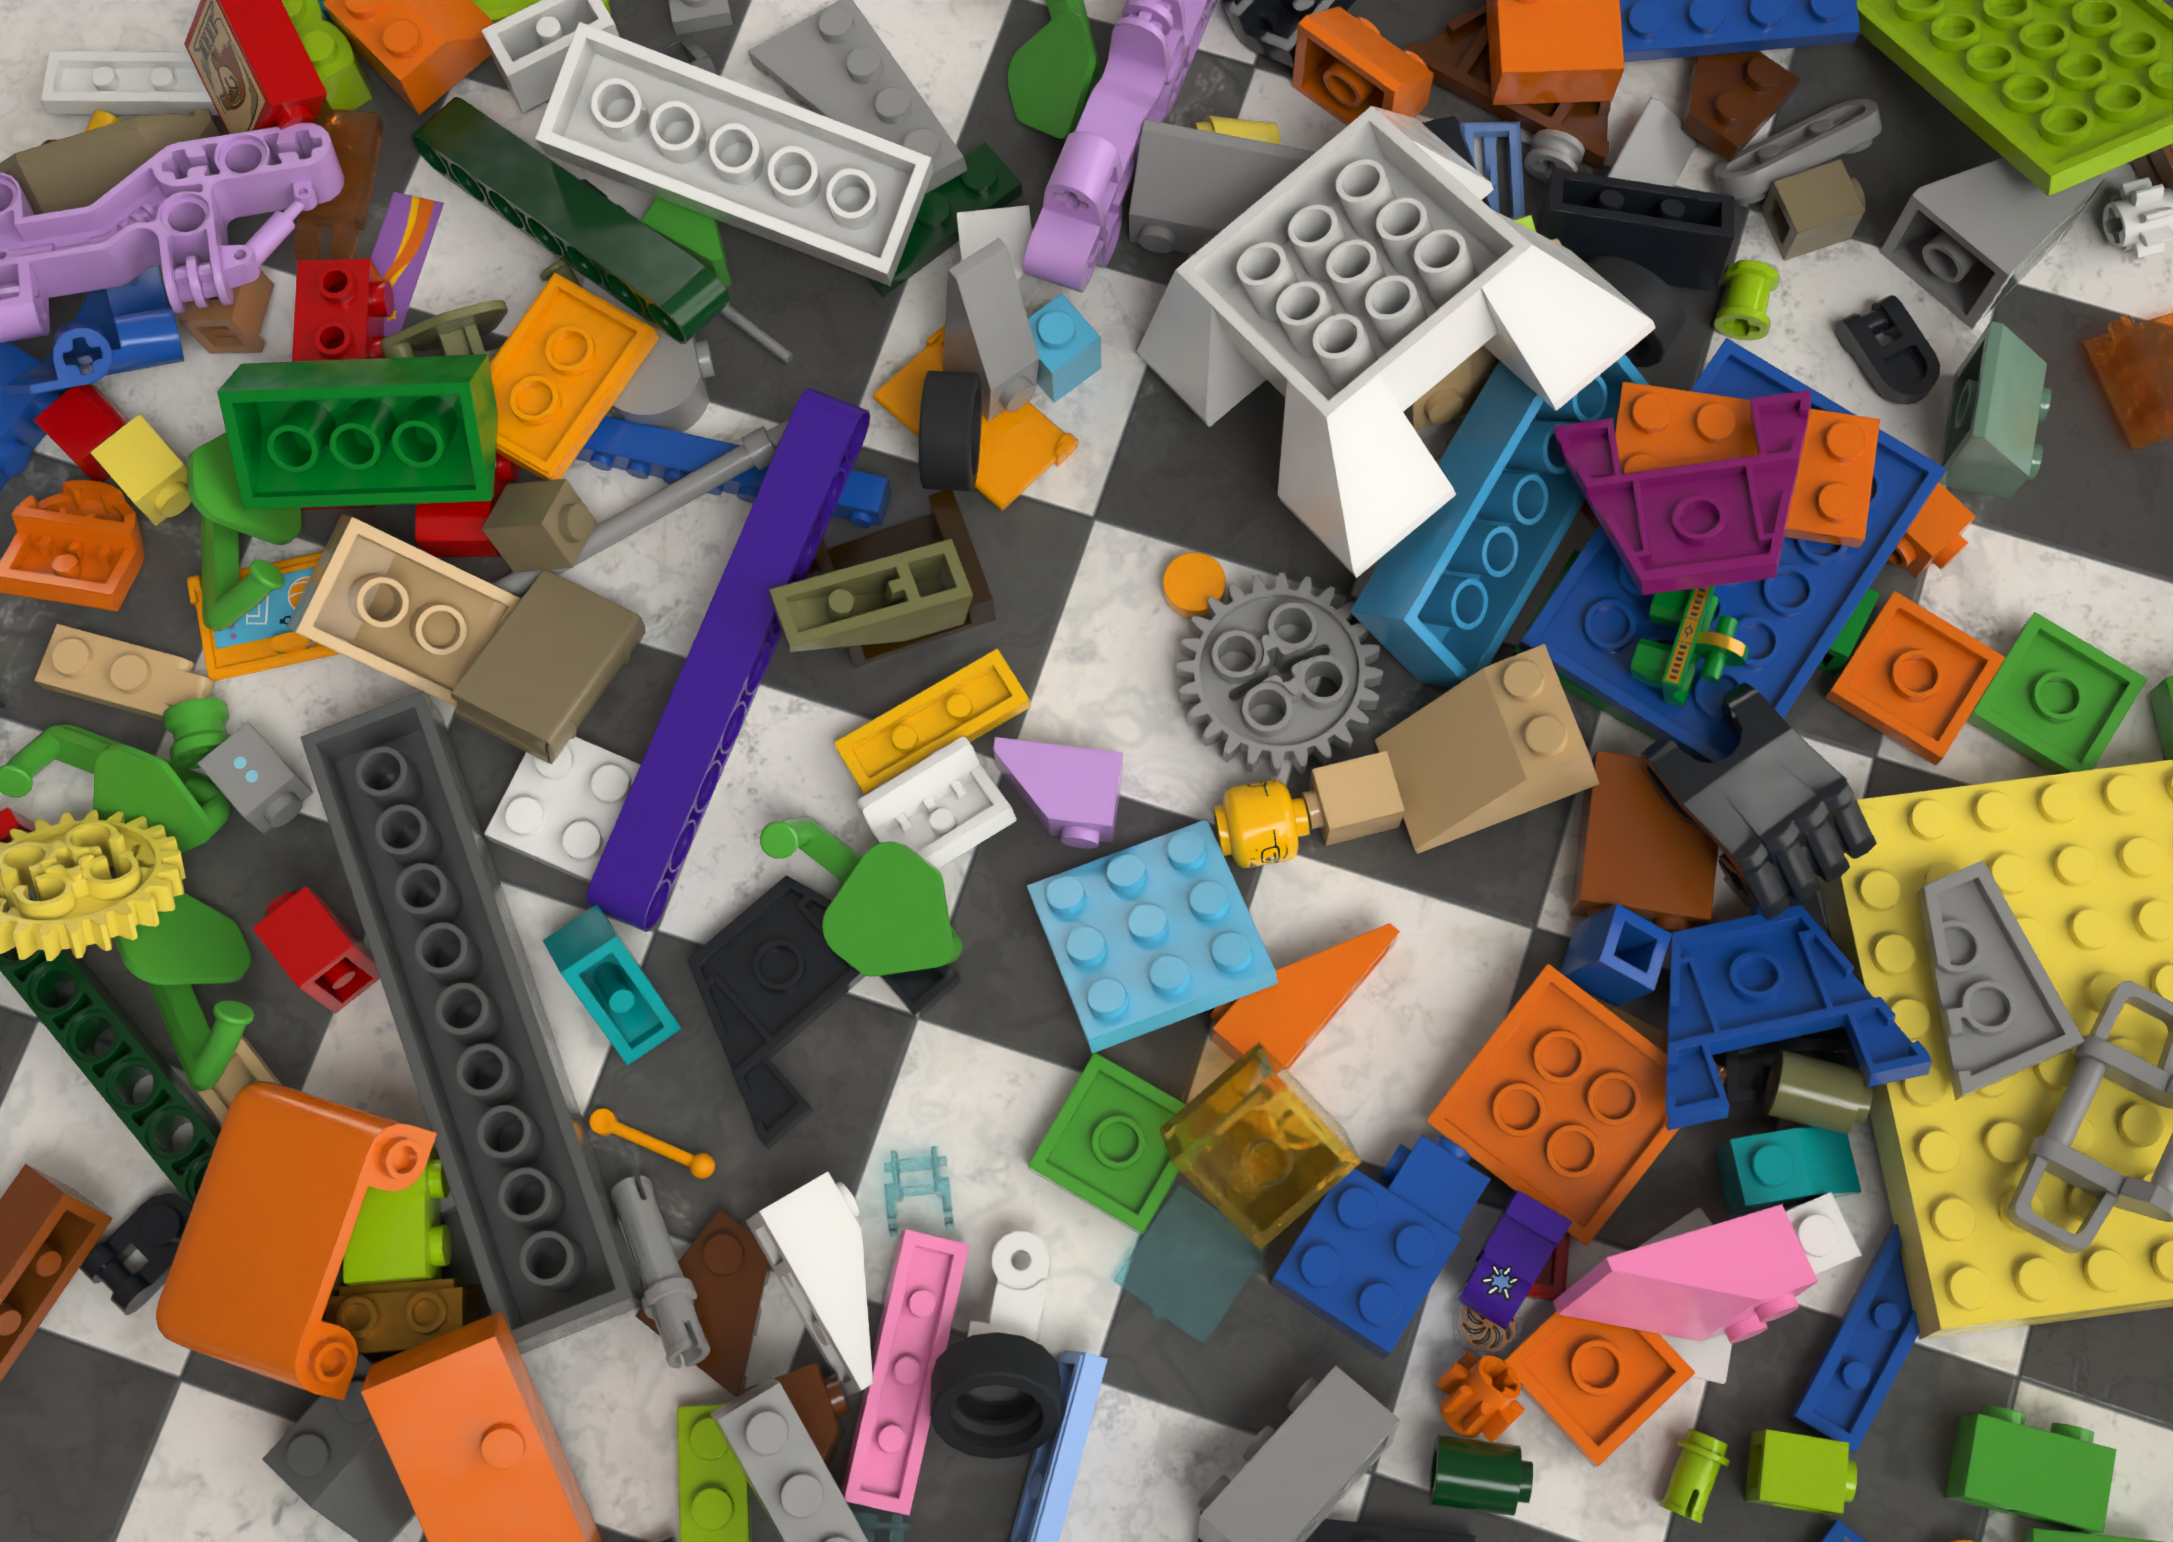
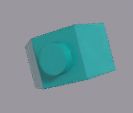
M598 904L542 940L563 978L627 1066L682 1029Z
M1817 1127L1792 1128L1730 1139L1714 1150L1729 1216L1761 1211L1781 1204L1783 1207L1803 1204L1832 1192L1834 1198L1862 1192L1848 1134L1845 1135Z

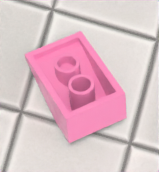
M1781 1204L1606 1257L1553 1301V1304L1560 1315L1699 1342L1726 1334L1730 1344L1762 1333L1768 1329L1766 1322L1785 1316L1798 1309L1799 1305L1795 1297L1817 1283L1818 1280Z

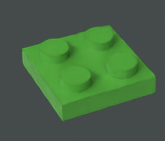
M2034 612L2027 619L2007 651L2006 658L1967 721L2054 774L2093 770L2146 683L2147 678Z
M1094 1053L1028 1164V1169L1143 1236L1208 1124L1209 1117L1101 1055Z

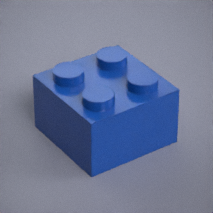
M1346 1163L1274 1275L1270 1285L1378 1357L1384 1359L1395 1347L1462 1237Z

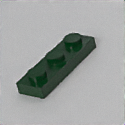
M985 141L964 156L967 167L966 172L924 195L891 286L865 277L882 297L886 296L959 241L958 212L1004 208L1023 194L1021 181Z

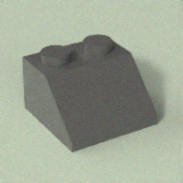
M361 1353L357 1357L356 1368L345 1399L339 1400L321 1395L262 1460L311 1508L358 1542H392L413 1520L416 1514L361 1394L370 1366L382 1361V1359Z

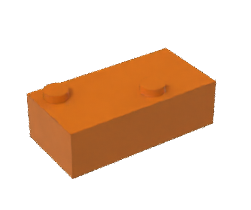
M1486 0L1492 105L1602 102L1613 100L1625 69L1620 0Z
M502 1311L370 1366L361 1394L428 1542H603Z

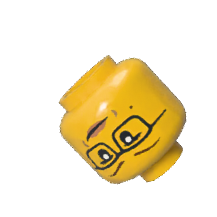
M1270 780L1229 788L1224 793L1222 805L1213 807L1218 843L1223 856L1232 855L1235 864L1241 868H1252L1289 861L1297 855L1298 837L1310 835L1304 798L1291 799L1287 786L1280 780Z

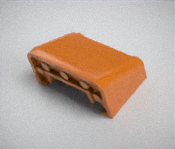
M256 1081L246 1085L235 1095L229 1106L158 1301L156 1321L160 1332L166 1339L197 1353L313 1394L344 1400L356 1368L358 1357L357 1344L348 1330L334 1323L323 1321V1314L368 1186L384 1191L397 1192L410 1187L421 1176L437 1133L273 1082Z

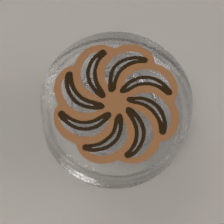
M1462 1304L1458 1305L1453 1317V1331L1456 1340L1466 1352H1471L1477 1358L1485 1355L1500 1357L1508 1353L1518 1343L1523 1330V1319L1519 1309L1505 1329H1502Z

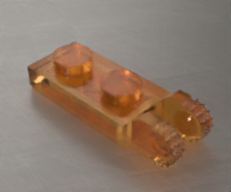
M321 108L317 125L322 126L329 133L345 177L344 187L339 195L331 201L317 204L314 209L309 211L302 210L299 213L301 218L297 223V234L294 243L297 261L317 260L323 227L334 228L331 243L332 259H354L359 232L365 229L384 128L381 117L375 112Z

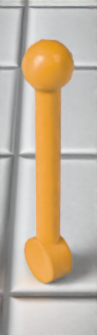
M598 1109L590 1117V1127L598 1135L609 1136L615 1134L690 1167V1172L696 1178H708L715 1170V1161L709 1154L699 1153L693 1155L620 1123L616 1115L608 1109Z

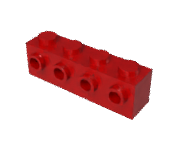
M370 258L297 261L292 362L385 358L380 341L386 338L384 336V317H391L393 314V291L390 282L383 281ZM376 505L332 506V507H304V508H301V509H302V510L358 509V508H376Z

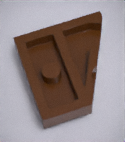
M1760 51L1695 56V62L1689 74L1687 90L1690 93V97L1684 109L1682 129L1731 162L1790 98L1800 78Z
M720 1209L678 1263L683 1276L690 1279L697 1293V1299H693L695 1311L705 1338L711 1348L709 1355L695 1365L733 1396L738 1397L740 1396L738 1391L745 1389L747 1380L745 1376L753 1337L757 1335L762 1312L760 1305L764 1287L769 1281L771 1265L754 1235ZM642 1306L635 1316L660 1336L655 1320L647 1317Z

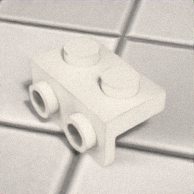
M961 737L948 746L934 751L928 758L892 780L881 783L857 802V806L878 844L889 841L903 843L937 869L1017 821L1012 807L981 766L973 746L966 737Z

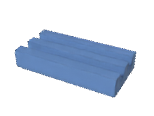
M1520 122L1460 123L1474 163V138L1482 137L1484 177L1491 182L1494 189L1487 195V199L1491 209L1498 213L1499 193L1496 137H1506L1510 219L1525 216Z

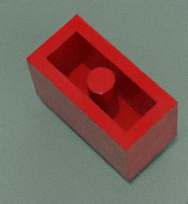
M307 886L298 892L292 891L278 897L266 908L264 912L265 918L252 927L296 986L335 1014L380 979L373 955L340 913Z

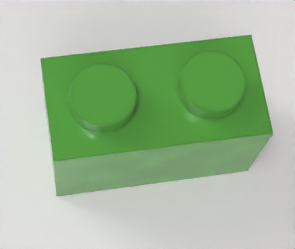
M1983 1405L1982 1414L1977 1413L1958 1417L1945 1493L1946 1499L2072 1532L2087 1534L2104 1533L2117 1449L2093 1443L2095 1433L2085 1428L2062 1423H2051V1429L2048 1432L2025 1426L2026 1414L2004 1407Z

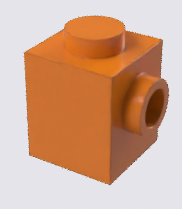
M1938 482L1887 561L1897 568H1905L1915 579L1932 563L1940 570L1944 569L1969 544L1961 535L1976 516Z

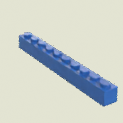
M605 416L575 459L589 462L591 466L600 470L610 471L612 468L626 470L629 475L636 478L647 479L649 476L662 478L664 482L672 484L741 445ZM755 466L708 493L712 495H721L722 492L737 495L739 499L745 502L754 503L769 466L760 471ZM852 470L831 519L833 517L847 519L851 524L862 528H869L871 525L882 527L891 495L888 478Z

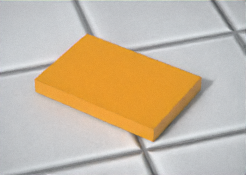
M554 273L489 363L498 411L496 453L544 481L561 479L660 337L656 329L559 274Z

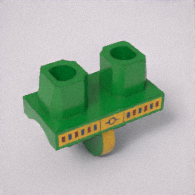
M1716 586L1654 594L1649 613L1650 621L1679 630L1673 646L1641 638L1631 663V672L1633 678L1652 687L1662 689L1664 700L1667 704L1684 708L1700 658L1705 659L1700 677L1713 683L1719 682L1724 666L1739 667L1743 666L1749 653L1748 647L1733 638L1738 620L1722 615L1719 617L1715 632H1710L1719 604V598L1713 594Z

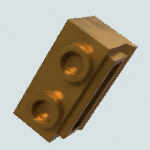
M455 1278L340 1286L339 1296L329 1297L326 1306V1321L334 1323L351 1333L356 1340L358 1356L360 1353L406 1351L480 1320L481 1288L480 1284L465 1285L464 1282Z

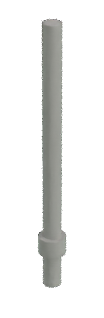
M790 418L768 431L764 426L741 438L743 442L741 446L596 525L574 566L755 466L759 471L768 467L771 464ZM570 568L551 569L549 571L560 575ZM543 570L511 572L493 582L492 585L520 597L528 591Z

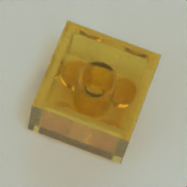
M1260 1041L1160 1128L1171 1163L1259 1250L1264 1248L1362 1162L1345 1128Z

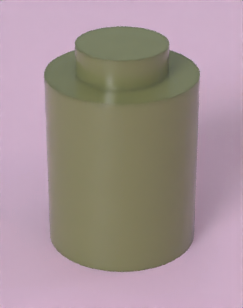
M1780 1049L1773 1060L1764 1096V1113L1768 1116L1847 1135L1854 1123L1861 1125L1865 1123L1871 1108L1873 1088L1863 1084L1864 1077L1862 1070L1859 1068Z

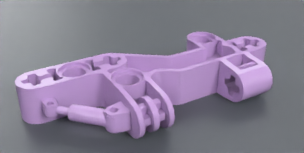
M1217 0L1126 1L1122 11L1123 17L1116 21L1112 31L1109 57L1105 71L1089 96L1076 130L1068 135L1045 189L1043 208L1032 231L1024 256L1023 272L1025 274L1082 293L1086 289L1096 265L1103 268L1108 265L1121 230L1122 202L1137 166L1144 120L1163 123L1172 111Z
M297 123L282 130L279 127L178 142L168 145L90 206L35 215L18 181L11 175L0 172V343L49 335V298L123 286L148 268L156 265H162L166 293L175 314L185 313L187 302L195 301L198 308L209 307L210 298L218 297L223 306L233 305V288L258 279L261 273V264L295 228L293 220L302 210H312L317 204L331 201L339 195L344 187L345 177L329 133L322 126L314 123ZM275 211L245 245H229L227 227L231 220L238 217Z

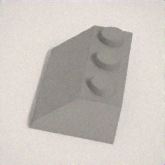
M1145 119L1141 133L1129 211V242L1138 243L1143 248L1156 253H1169L1174 250L1195 254L1316 152Z

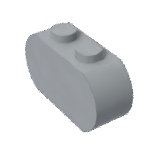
M585 277L582 288L655 328L660 337L610 408L613 418L682 433L688 430L701 418L710 401L705 378L716 376L708 341L697 342L695 335L686 344H680Z

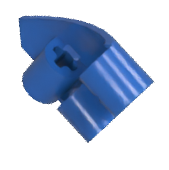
M159 265L148 268L126 285L89 291L76 319L62 324L55 331L52 339L51 354L40 365L22 377L2 385L4 395L38 394L91 384L108 375L184 362L172 308L168 306Z

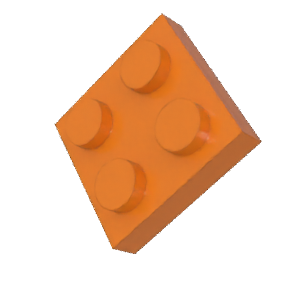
M1894 591L1885 602L1825 698L1936 766L1944 758L2006 657Z
M1556 1310L1503 1360L1517 1374L1521 1383V1389L1594 1468L1599 1467L1695 1374V1371L1660 1334L1560 1315Z

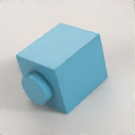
M1063 294L1057 296L1028 318L1040 358L1037 384L1055 403L1101 369V337Z

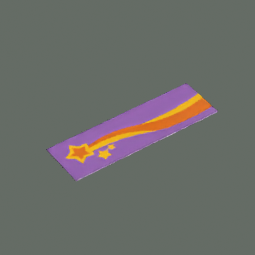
M393 192L370 258L383 281L390 282L393 291V314L391 317H384V336L386 337L398 333L402 329L444 206L443 202Z

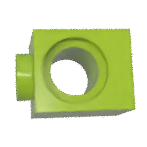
M1769 1429L1751 1432L1745 1501L1823 1515L1843 1514L1844 1502H1852L1857 1486L1856 1462L1848 1460L1850 1443Z

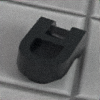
M1889 295L1872 304L1871 312L1863 316L1853 313L1835 324L1836 336L1846 352L1855 356L1876 390L1885 399L1895 404L1909 405L1921 401L1929 394L1940 375V363L1936 353L1896 296ZM1883 333L1886 336H1890L1893 342L1882 347L1875 336Z
M162 1194L150 1198L108 1240L94 1247L79 1269L94 1284L103 1282L113 1292L111 1301L125 1315L134 1313L165 1284L193 1206L185 1198L178 1195ZM138 1249L149 1261L138 1272L133 1273L124 1262Z

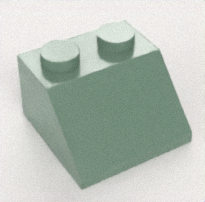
M1991 321L1954 375L1940 465L1947 470L1939 483L1951 488L2011 500L2026 480L2033 481L2038 473L2042 460L2043 446L2042 444L2035 443L2037 424L2042 425L2047 416L2052 390L2051 388L2043 387L2047 363L2002 323Z

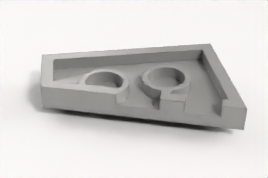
M1984 860L1924 885L1917 892L1955 1101L2076 1048L2084 1042L2082 1035Z

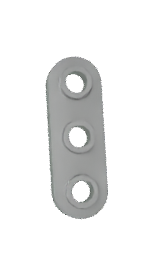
M1855 99L1836 104L1740 151L1731 162L1726 159L1722 160L1714 168L1719 194L1734 196V202L1739 205L1752 204L1766 198L1773 181L1821 166V164L1841 154L1856 153L1868 148L1873 142L1872 139L1883 128L1877 102L1871 99Z

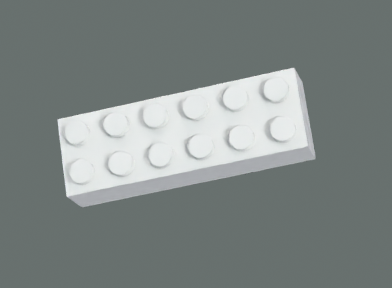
M581 22L578 23L535 137L537 143L549 156L891 286L933 174L932 157Z

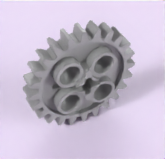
M1281 572L1276 580L1275 589H1266L1259 575H1253L1251 593L1246 595L1236 584H1229V604L1225 605L1221 601L1210 597L1207 600V608L1212 620L1193 616L1190 629L1199 639L1182 638L1180 643V653L1191 660L1177 663L1176 677L1190 682L1179 688V702L1186 704L1198 703L1188 712L1187 723L1189 726L1208 723L1203 733L1202 744L1206 747L1220 739L1225 741L1223 761L1226 763L1233 759L1239 751L1247 754L1246 768L1247 772L1250 773L1257 767L1261 758L1269 759L1270 769L1274 777L1279 776L1283 760L1291 759L1300 775L1305 774L1308 755L1314 754L1324 766L1329 765L1332 757L1330 744L1333 743L1338 748L1348 752L1352 747L1353 739L1347 728L1365 733L1369 724V718L1360 709L1376 710L1380 696L1367 688L1381 684L1383 671L1367 665L1378 660L1380 653L1379 645H1361L1369 636V631L1361 623L1350 625L1349 622L1353 617V614L1350 612L1354 605L1353 602L1335 609L1332 606L1335 588L1330 586L1319 597L1311 595L1312 583L1311 577L1308 576L1303 579L1297 590L1289 589L1285 573ZM1295 624L1303 628L1308 637L1299 643H1287L1281 640L1275 631L1282 625ZM1323 647L1329 651L1328 655L1309 658L1312 652ZM1233 651L1241 652L1247 655L1253 664L1244 671H1230L1220 663V658L1226 653ZM1275 666L1280 673H1286L1291 670L1289 681L1283 682L1278 675L1267 678L1269 667ZM1314 677H1327L1337 685L1339 691L1332 696L1318 697L1308 690L1305 683ZM1249 690L1245 697L1237 701H1232L1229 698V694L1232 692L1239 693ZM1262 704L1272 705L1282 713L1283 719L1274 725H1261L1253 720L1249 712Z

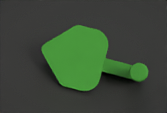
M1046 0L1051 21L1020 47L1013 56L1008 70V89L1015 116L1020 123L1058 139L1066 140L1068 135L1076 130L1089 96L1103 74L1084 0Z
M226 433L199 446L189 454L187 459L188 493L192 503L201 513L202 618L206 628L214 631H222L229 628L260 604L273 590L280 589L284 585V577L279 569L273 564L260 559L251 562L249 565L250 573L240 581L238 531L275 545H285L299 535L302 527L301 508L243 510Z
M53 725L48 727L16 753L6 765L0 767V792L6 796L17 798L26 796L32 790V779L54 760L94 774L93 810H97L99 820H107L118 811L124 813L126 823L144 816L147 819L148 828L163 825L166 837L174 836L176 838L177 847L181 854L206 843L226 824L232 813L231 802L208 776L190 769L175 767L172 762L73 725Z
M810 817L774 821L762 829L760 845L768 856L775 859H784L791 856L798 847L844 883L824 914L823 934L829 947L863 975L875 977L937 968L955 962L961 955L963 943L959 934L950 925L943 877L936 867L907 845L894 841L879 843L871 847L862 857Z
M184 893L183 895L173 897L176 907L174 911L157 912L160 922L158 926L138 924L135 926L138 935L137 939L130 940L119 935L113 937L126 968L133 975L148 983L191 1087L196 1091H206L212 1089L219 1082L242 1038L246 1025L253 1021L254 1012L243 1003L221 1001L214 1006L213 1013L216 1020L210 1031L191 984L236 982L246 975L252 959L238 925L232 919Z

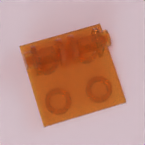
M2173 313L2142 323H2135L2131 315L2123 316L2107 326L2110 333L2083 341L2081 345L2131 451L2173 438Z

